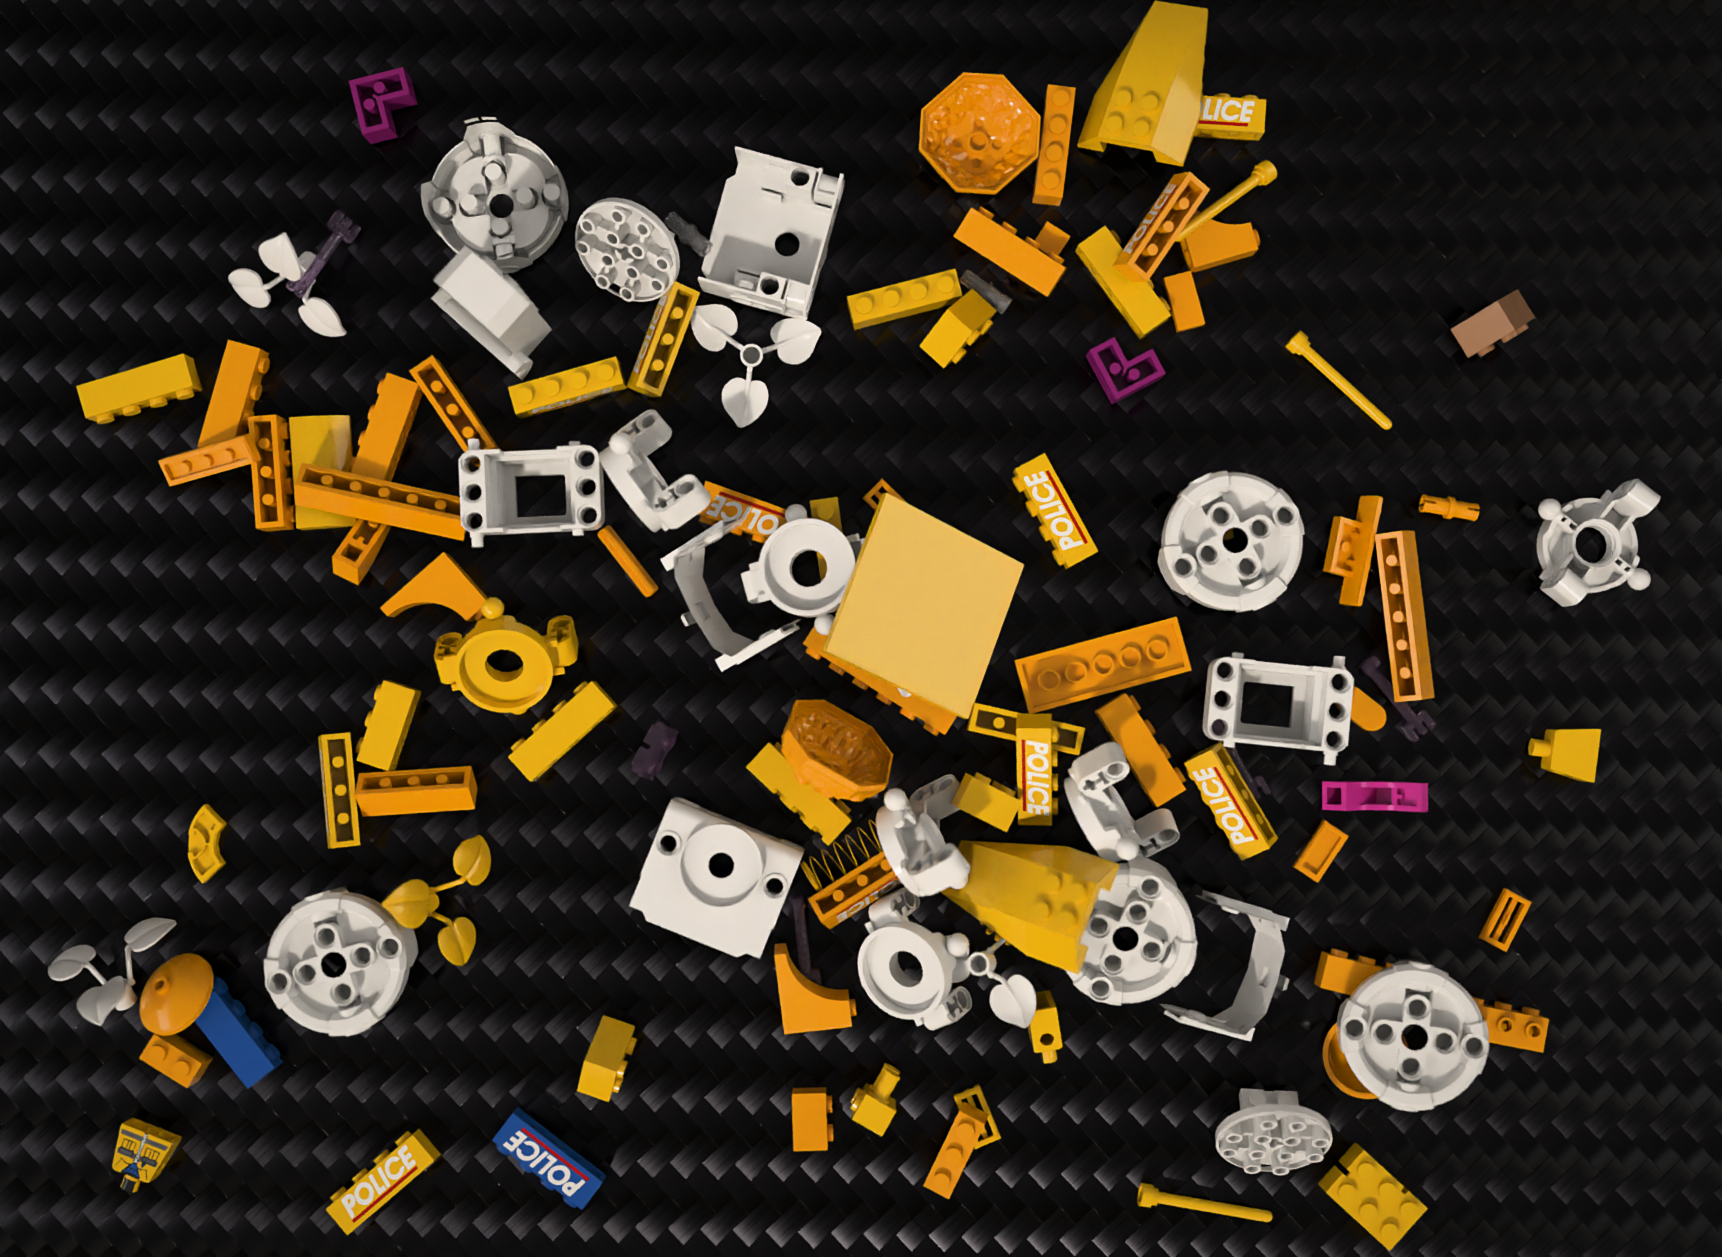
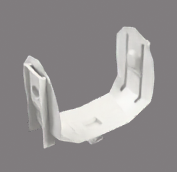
M738 515L719 521L661 559L666 571L674 569L675 579L690 611L681 616L685 627L697 623L711 646L724 654L715 659L721 672L736 663L737 665L799 629V626L795 624L799 620H796L778 630L772 629L759 636V640L755 642L732 632L715 607L702 577L705 547L721 539L723 535L729 533L747 519H738Z
M1203 890L1202 896H1196L1220 905L1225 911L1235 914L1239 912L1248 914L1256 930L1248 970L1232 1007L1214 1017H1208L1198 1011L1187 1010L1177 1006L1160 1005L1166 1009L1164 1014L1180 1023L1251 1041L1255 1030L1254 1026L1266 1014L1275 987L1282 991L1287 990L1290 979L1279 974L1285 953L1280 930L1286 931L1290 918L1274 914L1271 910Z

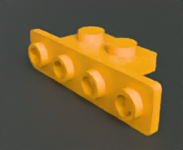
M1361 496L1356 520L1338 516L1333 518L1323 571L1344 577L1339 604L1347 606L1362 605L1383 497Z

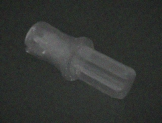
M671 212L665 218V223L679 236V241L689 245L700 257L706 256L711 251L712 242L701 235L694 224L689 225L676 212Z
M970 270L965 271L960 278V282L970 290L974 289L1001 314L1004 313L1012 301L1011 298L995 288L993 282L990 284L986 283Z

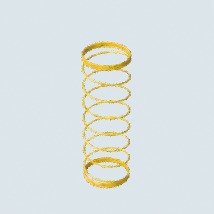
M869 820V825H870V828H871V830H872V832H873V835H874V837H875V839H876V841H877V844H878L880 850H879V849L877 848V846L872 842V840L868 837V835H867L860 827H857L858 835H859L860 840H861V842H862V844H863V847H864V849H865V851H866V853H867V856H866L865 854H864V856H865L868 860H870V857H869V854H868V852H867V850H866V848H865V845H864V843H863V841H862V839H861V836H860V834H859L858 828L867 836V838L872 842V844L876 847V849L881 853V852H882L881 847H880V845H879V843H878V840H877V838H876V836H875V834H874V831H873V829H872V826H871V824H870V821H871V822L876 826V824H875L872 820ZM846 834V835H845V839H846L847 845H848V847H849V850H850V852H851V854H852V856H853V858H854L855 863L852 861V859L848 856V854H847L844 850H843V852L847 855V857L851 860V862H852L856 867H858V864H857L856 859H855V857H854V855H853V853H852V851H851V848H850V846H849V844H848V841H847V837H846V836H848V837L855 843V845H856L859 849H860V847L856 844V842H855L849 835ZM833 842V846H834L835 852H836V854H837V857H838V859H839V861H840V864H841L843 870H842V869L840 868V866L836 863V861L831 857V855H830L826 850H824V849L821 850V853H822V857H823V859H824V862H825V864H826V866H827V869H828V871H829L831 877H830V876L828 875V873L824 870V868L818 863V865L823 869V871L827 874V876L831 879L832 882H835V881H834V878H833V876H832V874H831V872H830V870H829V867H828V865H827V863H826V861H825V858H824V855H823V851H825V852L830 856V858L835 862V864H836V865L839 867V869L844 873V875H846V871H845V869H844V867H843V865H842V862H841V860H840V858H839V856H838V853H837V851H836V848H835V844H834V843H836V842ZM810 856L809 860L815 876L804 861L800 865L815 890L819 892L823 888L811 862L813 857Z

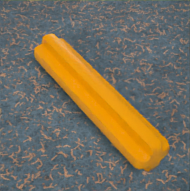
M609 525L601 529L598 537L645 597L653 595L658 590V586L614 529Z

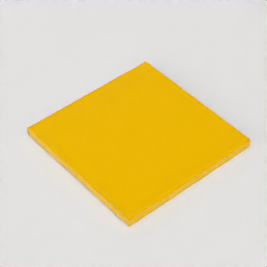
M883 493L822 652L963 719H969L1024 564L888 493Z

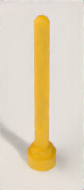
M1263 160L1257 164L1248 179L1188 221L1175 241L1183 240L1255 186L1268 185L1277 178L1275 166L1268 160Z
M1300 330L1289 340L1285 347L1292 354L1295 352L1299 356L1302 354L1383 429L1388 430L1392 427V421L1309 346L1311 343L1308 341L1309 337Z
M1141 1183L1138 1190L1137 1203L1138 1206L1151 1208L1152 1205L1156 1206L1159 1203L1263 1222H1270L1273 1218L1272 1213L1267 1210L1159 1192V1189L1154 1188L1152 1184Z

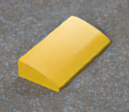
M349 415L289 417L295 500V482L302 462L350 473L349 465L353 458L352 432ZM295 505L296 528L300 530L354 526L358 520L355 517Z

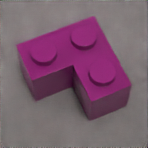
M401 67L350 80L349 84L362 135L370 144L397 138L391 111L417 105L412 80L406 70Z
M1115 337L1092 348L1086 355L1111 404L1160 380L1166 374L1153 349L1127 361Z

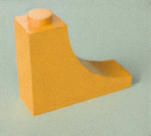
M1196 210L1190 218V220L1194 218L1196 215H1198L1200 212ZM1210 219L1181 240L1180 244L1188 270L1194 273L1253 256L1260 245V238L1257 230L1252 229L1251 222L1245 224H1225Z
M443 552L381 606L380 609L387 616L395 617L413 606L441 604L456 611L466 621L473 622L476 620L478 622L485 618L481 606L488 597L452 556Z
M786 943L775 944L774 956L784 1034L852 1027L851 1016H857L855 999H849L848 989L826 988L807 979L793 964Z

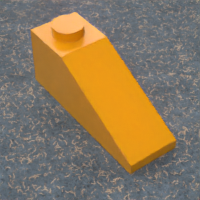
M358 518L332 556L333 573L359 585L372 566L392 525Z

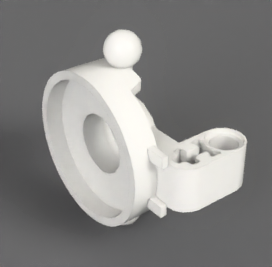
M651 409L643 412L622 427L617 433H614L608 442L610 446L598 453V457L611 481L629 506L650 530L657 532L661 528L667 531L668 528L676 529L682 526L709 505L711 495L701 482L691 474L681 477L668 486L659 471L648 459L647 456L664 445L672 435L671 428L657 411Z
M1633 479L1622 483L1613 493L1606 490L1600 499L1582 498L1562 505L1555 499H1544L1538 507L1539 515L1545 519L1537 537V555L1540 565L1544 570L1539 576L1543 580L1540 589L1562 607L1576 605L1587 593L1605 591L1619 586L1626 580L1629 586L1635 590H1643L1648 587L1651 582L1650 574L1642 568H1636L1640 557L1637 556L1638 540L1632 522L1635 518L1647 515L1658 504L1661 496L1639 479ZM1585 527L1595 528L1600 531L1607 543L1603 558L1596 563H1588L1578 555L1575 547L1576 537Z
M793 504L785 512V519L788 523L782 525L770 535L762 548L759 561L749 564L750 570L741 574L748 602L752 604L771 600L778 607L791 614L810 618L816 617L814 622L816 631L819 634L828 635L835 618L830 613L839 608L865 538L860 539L858 533L845 536L836 527L825 521L807 518L806 509L802 505ZM814 550L824 556L827 562V573L821 583L813 587H804L795 581L792 575V564L800 553Z
M1108 742L1077 758L1073 762L1072 768L1068 769L1070 777L1064 780V786L1069 803L1085 835L1101 858L1115 863L1122 859L1130 861L1137 855L1148 858L1178 841L1180 834L1170 810L1157 809L1136 821L1129 814L1125 803L1112 785L1126 777L1129 773V766L1124 752L1118 743Z
M952 774L942 776L919 788L911 795L910 800L907 799L905 792L901 789H890L884 797L885 806L881 807L876 814L877 832L885 856L900 881L917 896L932 895L949 886L954 889H962L969 880L968 873L971 868L969 863L952 843L945 844L940 832V819L960 810L951 804L960 786V783Z
M903 887L883 896L869 907L868 912L871 921L867 922L865 926L870 935L865 939L859 951V977L861 985L868 996L883 1011L897 1018L914 1019L917 1026L925 1024L929 1030L933 1031L958 1021L972 1007V999L967 989L960 986L950 990L952 986V972L957 965L955 956H961L967 952L969 941L961 933L952 934L946 940L940 932L931 933L921 925L910 922L907 916L918 909L920 899L919 896ZM899 951L910 952L920 961L923 969L921 981L909 978L901 970L898 963Z

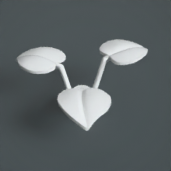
M286 232L264 241L259 247V255L264 264L271 271L279 273L280 276L267 284H263L259 274L246 268L236 269L228 276V280L237 294L245 302L257 308H264L271 302V297L267 290L283 279L287 278L299 284L307 283L302 297L304 304L298 309L305 324L313 331L324 336L339 337L347 333L342 326L338 314L328 302L317 297L309 299L312 285L316 282L313 276L322 266L320 259L309 251L303 252L298 258Z
M724 305L695 306L690 318L693 333L704 348L717 352L722 350L728 341L741 351V361L747 366L746 380L734 378L724 386L722 391L724 408L740 428L754 422L762 414L768 402L769 395L766 385L761 381H751L752 369L761 363L763 354L777 349L778 356L782 361L789 364L802 363L813 353L821 334V329L809 321L787 318L776 323L771 329L770 335L775 344L761 349L755 344L743 346L730 337L737 331L738 322L734 312Z
M150 918L137 923L127 932L124 938L128 944L125 947L127 979L122 976H116L107 982L96 968L89 963L95 957L96 951L88 945L74 946L62 952L48 967V974L53 980L65 981L79 974L83 968L89 969L100 981L102 987H94L87 990L78 999L76 1006L85 1019L101 1026L114 1007L119 1011L126 1010L137 1001V996L131 987L136 983L132 973L131 951L140 952L151 947L177 923L172 919Z
M951 935L944 936V937H945L946 940H948L949 936H951ZM1004 938L998 940L986 951L973 953L969 958V948L964 955L955 956L957 965L952 972V983H958L967 979L970 972L976 976L987 974L989 978H994L1002 983L995 986L990 994V1006L996 1016L1005 1022L1022 1028L1030 1025L1036 1011L1037 1002L1036 993L1031 982L1018 974L1013 975L1006 981L1003 976L994 972L997 962L993 952L1006 942Z

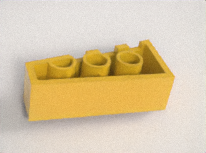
M769 742L746 768L772 793L778 794L780 796L779 799L794 813L797 812L811 830L818 831L823 836L821 840L829 846L852 821V817L848 814L851 809L840 799L835 802L833 799L826 798L821 793L815 792L811 782L808 785L799 783L795 778L794 770L781 751L782 745L779 742L775 745Z

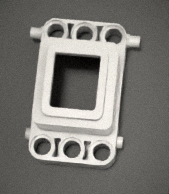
M468 439V449L458 460L461 526L470 532L472 547H483L484 535L572 531L573 536H583L584 531L599 529L605 520L603 466L598 457L599 452L591 446L580 445V441H570L569 446H557V449L507 452H503L500 449L481 450L479 448V439ZM593 453L595 456L594 463L588 467L583 466L581 463L583 455ZM474 458H479L481 462L479 469L475 472H470L468 468L469 462ZM565 475L567 511L565 515L518 518L516 477ZM588 481H594L596 484L594 493L584 495L583 485ZM480 486L482 490L480 498L471 500L469 495L471 489ZM589 509H595L597 512L596 520L590 524L585 523L583 518L585 512ZM480 514L483 519L482 525L477 529H473L471 527V519L473 516Z
M1232 653V658L1224 657L1213 660L1209 664L1203 715L1204 734L1210 739L1224 741L1223 747L1235 748V742L1323 751V754H1325L1324 764L1335 765L1338 752L1348 746L1354 678L1344 667L1345 657L1334 656L1331 668L1243 659V653ZM1222 662L1226 663L1230 670L1226 678H1221L1217 673V667ZM1336 674L1341 676L1343 680L1342 687L1339 690H1336L1331 682ZM1245 682L1293 686L1289 728L1246 724L1240 721ZM1218 691H1223L1227 696V701L1222 707L1216 705L1214 701L1215 694ZM1332 703H1336L1340 707V714L1335 719L1329 714V707ZM1217 719L1221 720L1224 724V731L1220 735H1215L1211 728L1212 723ZM1331 731L1336 733L1338 739L1333 747H1330L1326 742V737Z

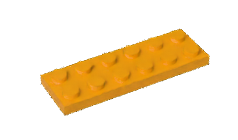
M1177 617L1014 660L1028 714L1192 671Z

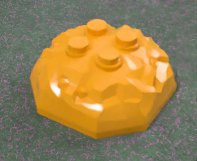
M963 72L921 109L919 151L955 192L996 195L1038 158L1041 116L1004 75Z
M796 700L794 702L783 735L781 736V751L794 770L795 778L799 783L808 785L811 782L815 792L821 793L829 799L835 797L837 800L848 799L858 802L875 796L886 788L893 754L872 726L826 700Z

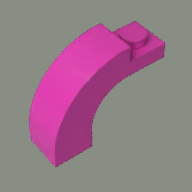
M1322 781V810L1428 812V783Z

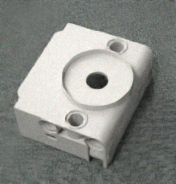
M735 146L738 166L735 175L728 178L725 183L701 268L706 278L698 276L703 292L725 297L741 304L800 320H807L820 271L827 256L829 239L845 184L844 174L840 173L839 178L823 174V168L817 169ZM784 233L795 235L800 243L798 251L789 257L780 255L775 248L776 239ZM770 289L777 290L772 295L765 294Z
M675 797L671 799L629 906L642 911L646 921L735 957L747 953L760 959L805 849L790 841L779 839L702 808L693 802ZM666 835H671L676 839L677 846L675 849H671L665 844ZM716 853H726L733 859V872L725 878L715 877L709 870V860ZM772 878H778L783 883V889L779 891L771 889L768 881Z

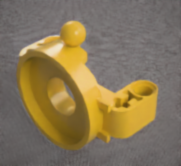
M490 597L481 606L482 613L486 618L478 621L474 629L463 639L461 634L456 632L447 633L438 638L434 651V660L441 682L451 684L452 691L461 690L467 699L486 710L501 713L511 712L521 715L545 696L554 675L565 674L564 667L573 664L577 660L579 643L573 619L567 615L551 619L548 623L547 635L541 636L532 628L517 623L513 616L502 615L504 604L500 599ZM497 650H510L521 657L523 666L512 672H501L489 665L487 657Z

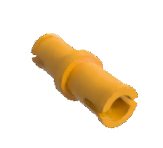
M1423 494L1419 501V504L1423 505L1419 506L1420 512L1439 514L1445 519L1456 517L1476 521L1479 516V511H1475V509H1480L1479 504L1456 501L1454 497L1448 496L1445 499Z

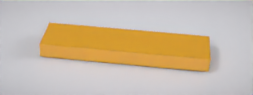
M250 433L168 456L158 462L169 486H174L252 464L261 460V457Z

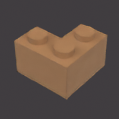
M1517 289L1458 324L1451 331L1468 358L1475 353H1478L1481 357L1495 349L1493 343L1501 339L1505 343L1528 329L1529 327L1526 323L1534 319L1535 316Z

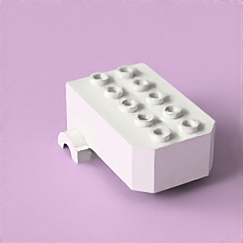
M464 246L434 279L441 288L431 299L523 380L533 365V361L528 356L552 329L538 313L539 309L507 274L503 275V272L486 255L480 258L472 250Z

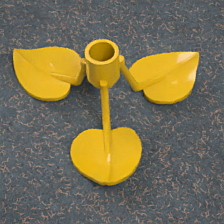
M480 835L463 841L454 853L453 866L456 873L461 876L458 880L437 887H428L422 880H409L397 887L382 903V906L394 916L398 923L406 928L419 927L424 923L427 916L446 923L447 926L442 928L438 934V944L444 957L456 966H464L467 963L476 943V930L473 923L466 917H457L452 922L449 918L436 913L434 910L439 906V898L436 892L460 885L466 880L469 884L477 886L486 879L491 867V854L486 841Z

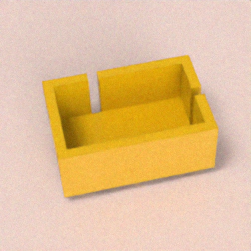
M1355 1142L1339 1160L1349 1173L1345 1176L1334 1165L1318 1185L1390 1251L1428 1208Z

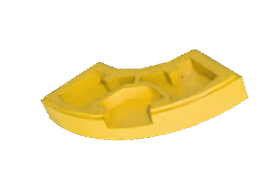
M204 804L197 812L188 833V858L194 873L202 884L206 883L226 864L220 855L218 842L220 833L227 823L209 804Z

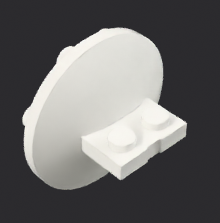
M606 198L593 203L579 218L575 231V248L583 265L600 288L607 289L611 293L622 297L625 301H651L663 296L673 282L676 281L679 274L680 259L674 240L675 233L669 231L654 213L642 205L622 198ZM612 283L621 287L619 293L609 288Z
M1241 1088L1239 1092L1240 1111L1224 1119L1217 1127L1215 1133L1216 1148L1219 1154L1228 1162L1244 1168V1171L1249 1174H1255L1260 1171L1273 1172L1275 1175L1288 1174L1289 1170L1322 1161L1323 1155L1332 1144V1132L1329 1122L1319 1113L1299 1106L1296 1091H1263L1260 1089ZM1261 1164L1271 1165V1166L1263 1167V1166H1261Z

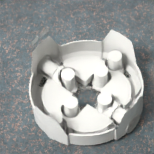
M481 117L483 120H497L495 117ZM473 118V119L466 120V121H464V122H465V123H470V122H473V121H478L479 119H478V118ZM485 122L467 126L464 141L446 154L438 165L432 181L421 184V200L424 214L436 233L442 237L456 254L466 246L480 258L486 255L497 265V268L503 274L514 273L533 264V261L546 252L554 243L563 223L567 221L568 192L558 167L554 166L550 158L537 145L515 135L513 131L499 122ZM497 194H506L513 200V212L506 218H497L490 211V201Z
M1227 470L1215 473L1210 472L1189 483V486L1177 495L1178 499L1171 507L1162 531V548L1159 551L1157 562L1170 588L1182 595L1186 594L1199 604L1225 611L1244 612L1252 609L1255 611L1277 600V597L1287 589V584L1297 570L1302 554V536L1305 534L1299 510L1291 498L1281 488H1276L1262 478L1246 473H1228ZM1230 528H1240L1248 536V545L1240 553H1231L1223 546V535Z
M1138 855L1128 861V863H1118L1120 866L1110 892L1100 889L1080 942L1088 946L1089 949L1079 975L1066 970L1073 980V984L1080 991L1098 1002L1121 1006L1122 1003L1142 1002L1157 997L1171 987H1176L1190 973L1196 959L1197 938L1193 918L1186 899L1165 867ZM1128 926L1137 932L1139 941L1133 950L1120 951L1114 946L1112 937L1118 928Z
M342 887L306 897L303 901L291 908L292 911L285 916L275 930L270 941L267 958L264 959L265 986L278 1009H283L288 1016L302 1026L314 1031L329 1033V1036L345 1035L347 1037L370 1029L372 1025L386 1017L385 1014L398 1001L406 986L410 967L413 966L419 952L413 928L402 926L382 904L374 899L357 893H350L346 888ZM338 952L346 959L347 967L340 977L330 978L323 973L321 960L327 953Z
M1412 960L1398 961L1392 964L1391 967L1382 969L1366 978L1354 990L1350 998L1345 999L1339 1008L1336 1025L1337 1039L1350 1068L1367 1089L1377 1095L1380 1101L1391 1105L1393 1108L1412 1112L1434 1109V1106L1445 1103L1462 1093L1473 1082L1477 1074H1481L1489 1050L1487 1022L1483 1019L1476 1002L1464 987L1450 978L1448 973L1434 967V965ZM1411 1024L1422 1026L1428 1034L1426 1046L1418 1051L1409 1050L1401 1040L1403 1029Z

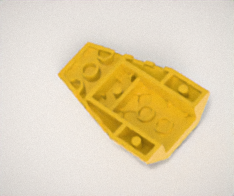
M1161 1L1153 3L1094 95L1077 144L1078 147L1104 152L1107 143L1143 149L1153 151L1156 162L1183 167L1201 116L1202 76L1208 24L1207 8Z
M961 840L958 851L971 867L968 873V883L962 889H954L949 886L941 890V893L1027 956L1079 975L1089 949L1088 946L1080 943L1100 889L1110 892L1120 865L1067 846Z

